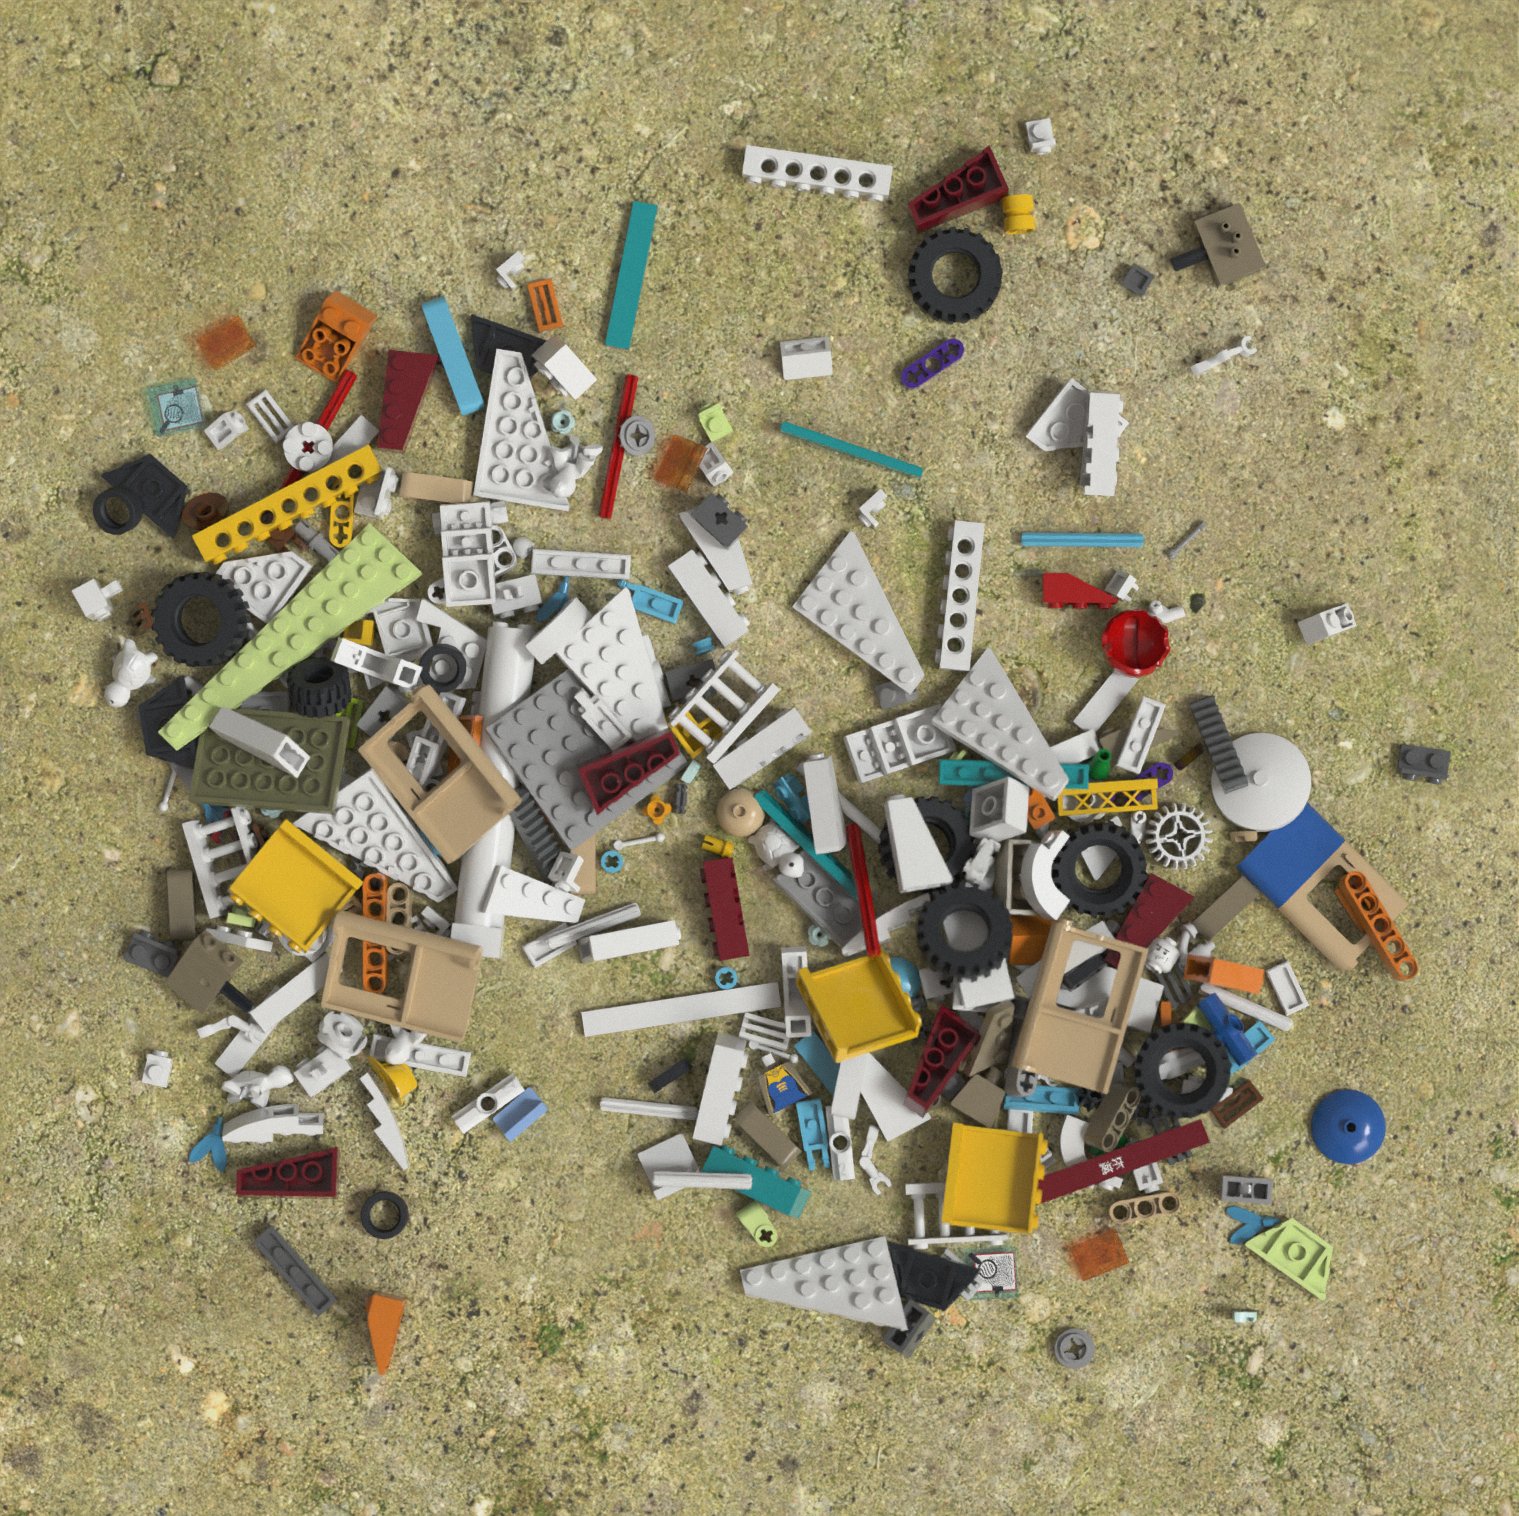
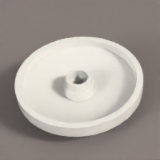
M1253 733L1234 740L1233 746L1247 776L1248 786L1224 794L1213 767L1211 786L1213 797L1219 810L1233 824L1250 831H1272L1291 823L1303 811L1311 791L1310 769L1301 751L1285 738L1269 733Z

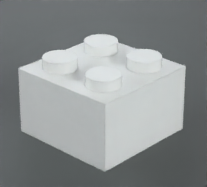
M553 335L531 355L537 361L534 366L541 374L551 380L550 384L564 397L569 395L576 400L597 380L569 347Z
M1006 777L972 789L969 835L980 840L986 838L999 842L1026 833L1029 787L1010 777Z

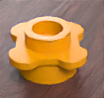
M658 795L652 796L648 806L642 809L643 815L652 818L656 825L662 824L665 815L672 811L671 805L661 801Z

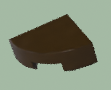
M1201 742L1176 761L1174 766L1178 771L1184 769L1199 757L1206 748Z

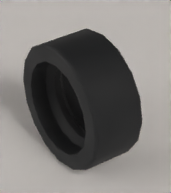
M113 486L100 493L94 500L92 508L97 525L104 532L112 535H122L135 528L141 521L143 514L142 502L138 495L125 486ZM118 497L125 502L129 510V519L126 523L119 524L110 518L106 508L109 498Z
M437 644L430 647L423 654L419 666L422 667L420 673L422 682L426 686L431 685L436 692H449L456 689L463 682L466 674V660L463 654L456 647L449 644ZM438 654H447L456 661L457 673L448 682H438L428 672L430 660Z
M383 1191L375 1193L365 1201L360 1216L362 1225L367 1233L375 1238L388 1239L403 1231L408 1222L409 1212L403 1198L396 1193ZM383 1200L394 1203L400 1215L397 1224L388 1230L378 1229L373 1225L370 1218V1212L374 1204Z

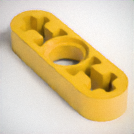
M339 478L334 480L332 490H336L337 486H340ZM355 493L348 497L345 496V499H350V503L338 501L331 505L329 539L339 549H344L353 539ZM339 506L348 507L349 516L346 519H338L336 517L335 511ZM335 522L339 524L349 523V527L343 526V533L348 538L344 539L342 544H339V541L334 539V536L339 535L340 531L339 526L334 527Z

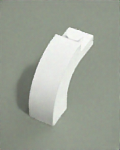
M577 597L571 598L565 603L561 611L527 642L525 647L542 665L588 622L592 614Z
M340 637L330 660L413 691L422 667L380 653Z
M1094 729L1050 747L1058 762L1065 764L1082 762L1093 757L1102 749Z
M1051 830L1042 838V844H1030L1022 861L1021 882L1024 894L1031 907L1044 920H1057L1070 901L1055 887L1051 877L1053 860L1070 837L1063 830Z
M806 947L781 948L786 1038L811 1036L810 1012L795 984L798 969L807 967Z
M1067 1114L1060 1129L1059 1148L1065 1166L1069 1167L1087 1160L1084 1152V1135L1090 1123ZM1114 1177L1100 1182L1098 1186L1112 1191L1114 1187L1120 1188L1123 1179Z

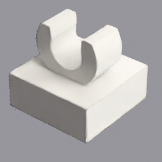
M1117 570L1104 591L1121 600L1131 601L1132 599L1127 595L1131 588L1138 590L1139 587L1135 584L1136 579Z

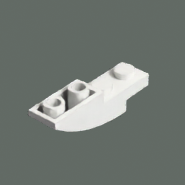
M299 1104L275 1105L256 1109L223 1124V1141L232 1143L249 1141L261 1144L273 1142V1133L281 1135L305 1134L308 1136L323 1134L324 1113H299Z

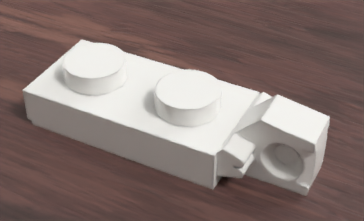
M583 688L575 693V699L582 705L578 708L582 713L581 716L612 750L620 748L633 737V733L596 694L591 697Z

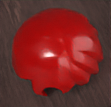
M1145 609L1126 610L1112 617L1101 635L1102 651L1108 664L1116 672L1129 678H1140L1152 674L1156 667L1162 666L1164 659L1171 651L1168 627L1163 625L1157 616H1150Z

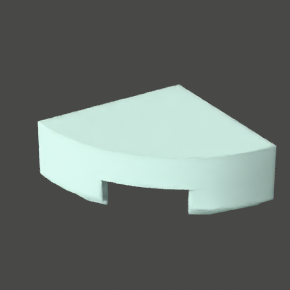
M693 759L683 774L681 781L688 785L691 784L701 767V763Z
M1232 1310V1320L1235 1322L1257 1321V1311Z

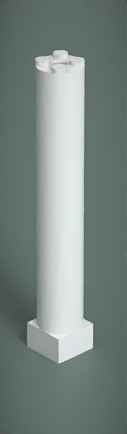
M493 622V626L488 627L478 716H483L480 748L513 789L516 790L520 787V780L484 728L530 696L535 657L525 645L537 632L530 625L518 624L517 628H509L508 623ZM509 814L467 850L461 859L451 939L482 946L483 957L502 959L505 915L481 913L497 866L511 868L515 825Z

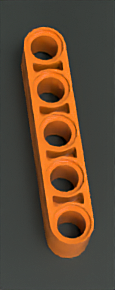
M379 871L371 873L364 879L363 916L386 922L389 878ZM373 877L380 879L382 883L380 890H376L371 886V879ZM372 902L380 904L382 908L381 914L377 915L372 912ZM363 940V987L367 991L380 994L389 985V951L385 945ZM372 952H378L381 955L382 960L380 964H376L371 960ZM373 976L381 980V988H374L372 986L371 978Z
M1352 871L1343 875L1339 881L1340 890L1391 976L1398 981H1405L1415 977L1418 972V964L1366 876L1360 871ZM1349 877L1357 880L1358 886L1356 889H1352L1349 886ZM1363 898L1370 902L1369 911L1364 910L1361 906ZM1375 920H1379L1383 924L1382 932L1375 930ZM1389 941L1393 942L1396 946L1394 954L1387 950V943ZM1401 963H1405L1408 966L1409 972L1407 975H1403L1400 972Z

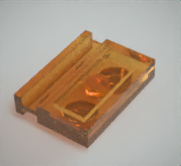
M239 315L196 339L214 371L219 370L257 347Z
M675 434L654 479L687 493L707 448Z
M1116 1229L1070 1247L1083 1281L1130 1263Z

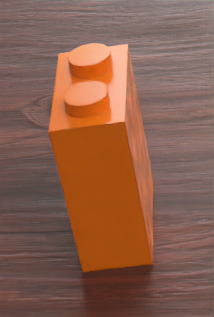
M1188 954L1183 979L1259 994L1263 984L1264 970L1215 958Z

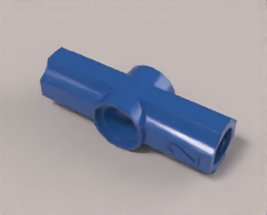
M1215 992L1197 1004V1007L1211 1026V1033L1219 1038L1239 1067L1257 1055V1052L1243 1033L1244 1027L1242 1022L1236 1015L1228 1012Z

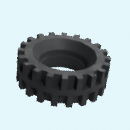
M956 226L943 231L939 229L935 234L925 237L923 242L916 247L908 269V287L915 304L920 306L921 311L925 315L929 314L932 316L933 320L945 321L951 325L957 322L964 324L974 318L976 320L981 317V314L991 308L1002 284L1003 269L1000 264V256L993 249L994 245L991 242L988 243L979 232L975 234L969 228H964V230L956 229ZM948 253L967 255L973 260L978 269L976 286L970 293L962 297L944 295L936 288L933 282L932 271L934 264L940 257Z
M1093 819L1094 822L1085 823L1083 821L1079 823L1080 826L1067 830V835L1070 837L1053 860L1052 878L1055 887L1070 900L1067 904L1068 907L1071 906L1081 915L1086 913L1092 918H1097V915H1105L1107 918L1111 917V913L1117 911L1119 913L1124 912V908L1127 905H1133L1136 902L1135 898L1139 893H1142L1144 880L1147 879V863L1136 837L1131 835L1127 828L1124 826L1120 827L1110 820L1108 822H1100L1099 819ZM1096 845L1107 846L1114 850L1119 856L1122 865L1120 876L1116 882L1108 888L1100 890L1091 889L1083 885L1077 878L1075 871L1076 861L1080 854L1087 848Z
M959 882V887L952 888L950 884L946 885L943 892L939 893L936 890L932 893V899L930 901L926 900L923 904L922 912H919L916 933L917 948L921 950L922 960L929 962L930 970L934 973L937 970L942 972V978L948 980L949 976L956 977V982L962 983L963 978H970L971 982H976L977 977L981 975L987 978L991 976V971L994 968L998 970L1002 966L1003 959H1007L1013 931L1010 911L1004 908V901L1001 897L996 899L992 896L993 890L989 888L986 892L980 890V884L974 883L973 888L965 887V882ZM961 910L977 913L987 924V939L975 950L961 951L952 948L943 939L941 932L942 923L948 915Z
M1177 1022L1165 1025L1154 1031L1142 1044L1135 1063V1080L1142 1097L1148 1102V1105L1161 1114L1175 1117L1176 1119L1195 1118L1198 1115L1209 1112L1210 1109L1220 1102L1226 1093L1231 1074L1229 1057L1222 1042L1211 1031L1194 1023ZM1173 1048H1192L1205 1061V1080L1199 1088L1192 1092L1183 1094L1173 1092L1164 1085L1160 1078V1062L1164 1055Z

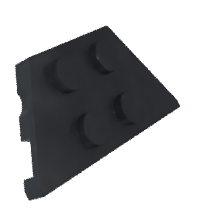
M471 314L475 360L478 370L493 374L496 349L522 353L530 379L539 371L534 366L537 361L531 355L547 340Z
M148 454L137 461L129 462L120 468L101 475L112 486H125L134 491L142 502L143 513L173 539L176 537L189 487L154 456Z
M182 675L138 707L146 755L194 770L197 753L195 738L176 751L158 733L189 702L185 676Z
M891 1241L888 1245L892 1254V1266L899 1296L942 1311L948 1310L981 1272L979 1268L913 1249Z

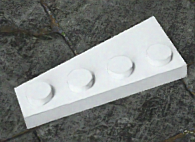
M497 866L481 913L578 923L585 899L570 893L561 892L555 887L503 866Z

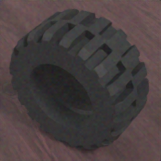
M209 572L185 574L173 579L171 584H166L161 589L162 595H157L154 601L157 604L156 609H152L151 617H155L152 631H157L158 637L155 640L158 645L162 644L164 646L162 651L167 656L172 655L174 657L173 661L179 664L185 663L189 667L217 665L235 656V651L241 650L245 644L243 639L248 637L250 632L249 629H246L247 623H251V615H247L246 609L250 607L248 601H243L242 596L244 594L241 589H236L234 587L235 583L230 579H223L222 575ZM197 596H204L212 600L217 606L221 617L218 634L213 640L206 643L193 641L186 634L182 625L184 606L191 598Z
M924 796L916 797L914 802L924 822L939 828L948 840L949 854L944 862L952 876V883L950 885L953 886L965 875L966 872L963 869L968 860L976 853V845L974 844L976 837L969 835L970 819H965L962 816L964 811L960 807H957V809L952 807V802L947 799L942 802L936 796H931L929 799H925ZM886 820L879 835L878 852L882 855L880 859L882 866H886L888 869L886 874L890 879L894 877L897 880ZM945 886L910 892L922 891L923 894H931L936 890L938 892L944 891Z

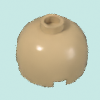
M735 788L726 792L719 800L716 808V818L720 827L727 834L735 837H747L756 833L762 826L765 811L754 798L756 795L754 791L745 788Z

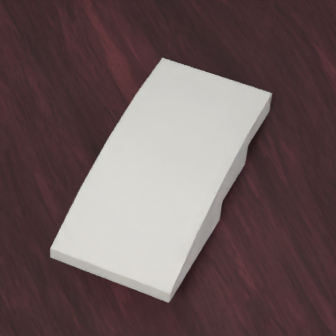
M490 501L441 504L442 562L446 607L495 604L496 585Z
M941 704L843 737L859 784L956 751L952 737L932 725L931 720L941 709Z
M928 893L905 902L876 919L880 945L891 941L889 931L911 924L909 914L923 909L924 902L926 900L930 901ZM863 930L842 949L844 957L866 950Z
M967 910L955 911L948 915L942 923L946 943L956 950H975L987 939V924L975 912ZM1005 958L998 970L994 968L991 971V976L987 978L984 975L978 976L976 982H971L970 978H963L962 983L957 982L964 1009L1014 998Z
M1105 966L1100 972L1072 992H1069L1061 982L1056 1004L1075 1010L1109 997L1117 970ZM1140 978L1127 1024L1128 1027L1144 1033L1151 1032L1164 988L1163 985Z

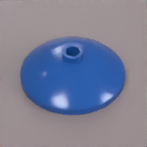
M1347 1089L1333 1092L1320 1101L1312 1115L1311 1134L1315 1145L1324 1156L1338 1163L1356 1164L1369 1159L1378 1151L1385 1137L1386 1122L1380 1106L1374 1099L1360 1091ZM1348 1123L1355 1125L1353 1132L1347 1131L1346 1126Z

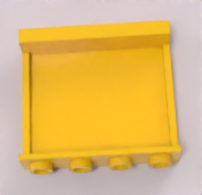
M286 819L227 891L230 893L229 898L239 906L243 903L250 909L248 913L259 922L264 920L269 924L268 930L278 938L281 935L289 941L287 945L298 954L300 951L305 954L329 925L333 914H337L364 882Z
M881 946V954L877 957L870 958L867 955L814 973H810L807 967L797 971L795 984L835 1063L918 1036L921 1018L918 1012H914L910 996L907 992L903 991L900 977L897 972L893 971L890 966L889 955L887 952H883Z
M953 1123L941 1223L1032 1235L1033 1229L1038 1230L1039 1215L1035 1214L1036 1204H1041L1042 1190L1038 1189L1039 1179H1044L1045 1165L1041 1164V1155H1046L1048 1140L1043 1139V1133L1034 1134Z

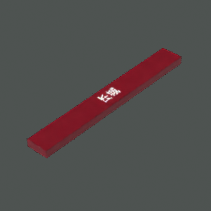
M1202 1119L1044 1175V1179H1039L1038 1189L1042 1190L1041 1204L1210 1143Z

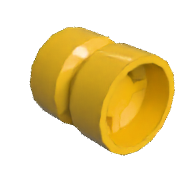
M1019 194L1001 198L1002 213L1007 215L1003 219L1005 234H1025L1036 231L1035 218L1030 214L1034 210L1033 195Z

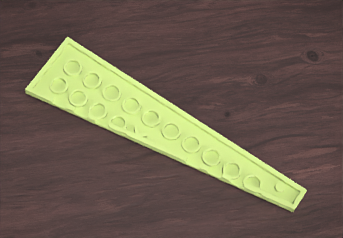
M369 523L158 733L176 751L211 725L222 706L235 710L251 695H256L265 685L281 677L292 669L295 664H299L300 661H303L327 644L330 639L341 634L350 624L359 621L371 609L380 606L389 596L395 592L398 593L423 574Z

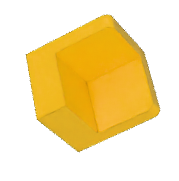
M370 620L355 621L345 628L344 637L342 638L365 647H373L375 622Z

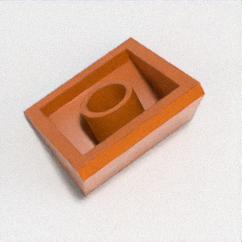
M1032 915L1010 916V921L1013 922V931L1008 954L1009 965L1036 964L1042 959L1052 921L1057 922L1058 920H1044L1041 916Z

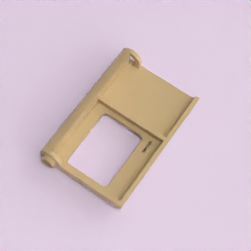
M422 684L412 692L411 702L365 742L358 751L449 864L461 857L522 802V799L432 686ZM420 711L426 715L461 760L460 765L429 792H426L388 745V739Z
M341 910L337 914H333L330 928L333 929L335 937L321 1007L459 1043L463 1041L468 1027L483 953L482 946ZM349 937L410 952L411 961L402 999L341 984L340 974Z

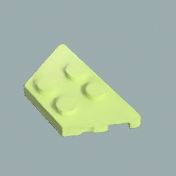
M1292 1217L1244 1243L1246 1247L1324 1301L1333 1246Z

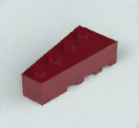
M990 145L984 148L977 156L966 161L959 169L945 176L941 182L935 186L933 185L908 203V214L917 234L1001 201V198L1008 196L1009 188Z
M389 350L377 447L380 451L405 454L428 388L431 385L434 372L440 361L438 355Z
M668 727L576 766L595 812L599 815L604 809L621 799L631 789L640 785L650 775L656 773L678 757L680 752Z
M733 857L703 862L704 868L699 870L702 883H707L708 893H704L706 908L711 907L712 917L708 918L710 932H715L717 940L712 942L714 957L719 956L720 961L750 956Z
M1153 873L1147 875V879L1143 884L1144 889L1142 893L1137 895L1135 898L1136 902L1128 910L1117 934L1114 936L1115 940L1148 948L1153 940L1159 937L1195 897ZM1108 949L1103 959L1107 964L1116 969L1118 968L1121 958L1120 952Z
M942 1004L936 1014L903 1102L904 1106L922 1118L925 1117L981 1036L978 1029Z
M335 1147L325 1151L239 1169L236 1176V1196L239 1198L338 1199L340 1149Z

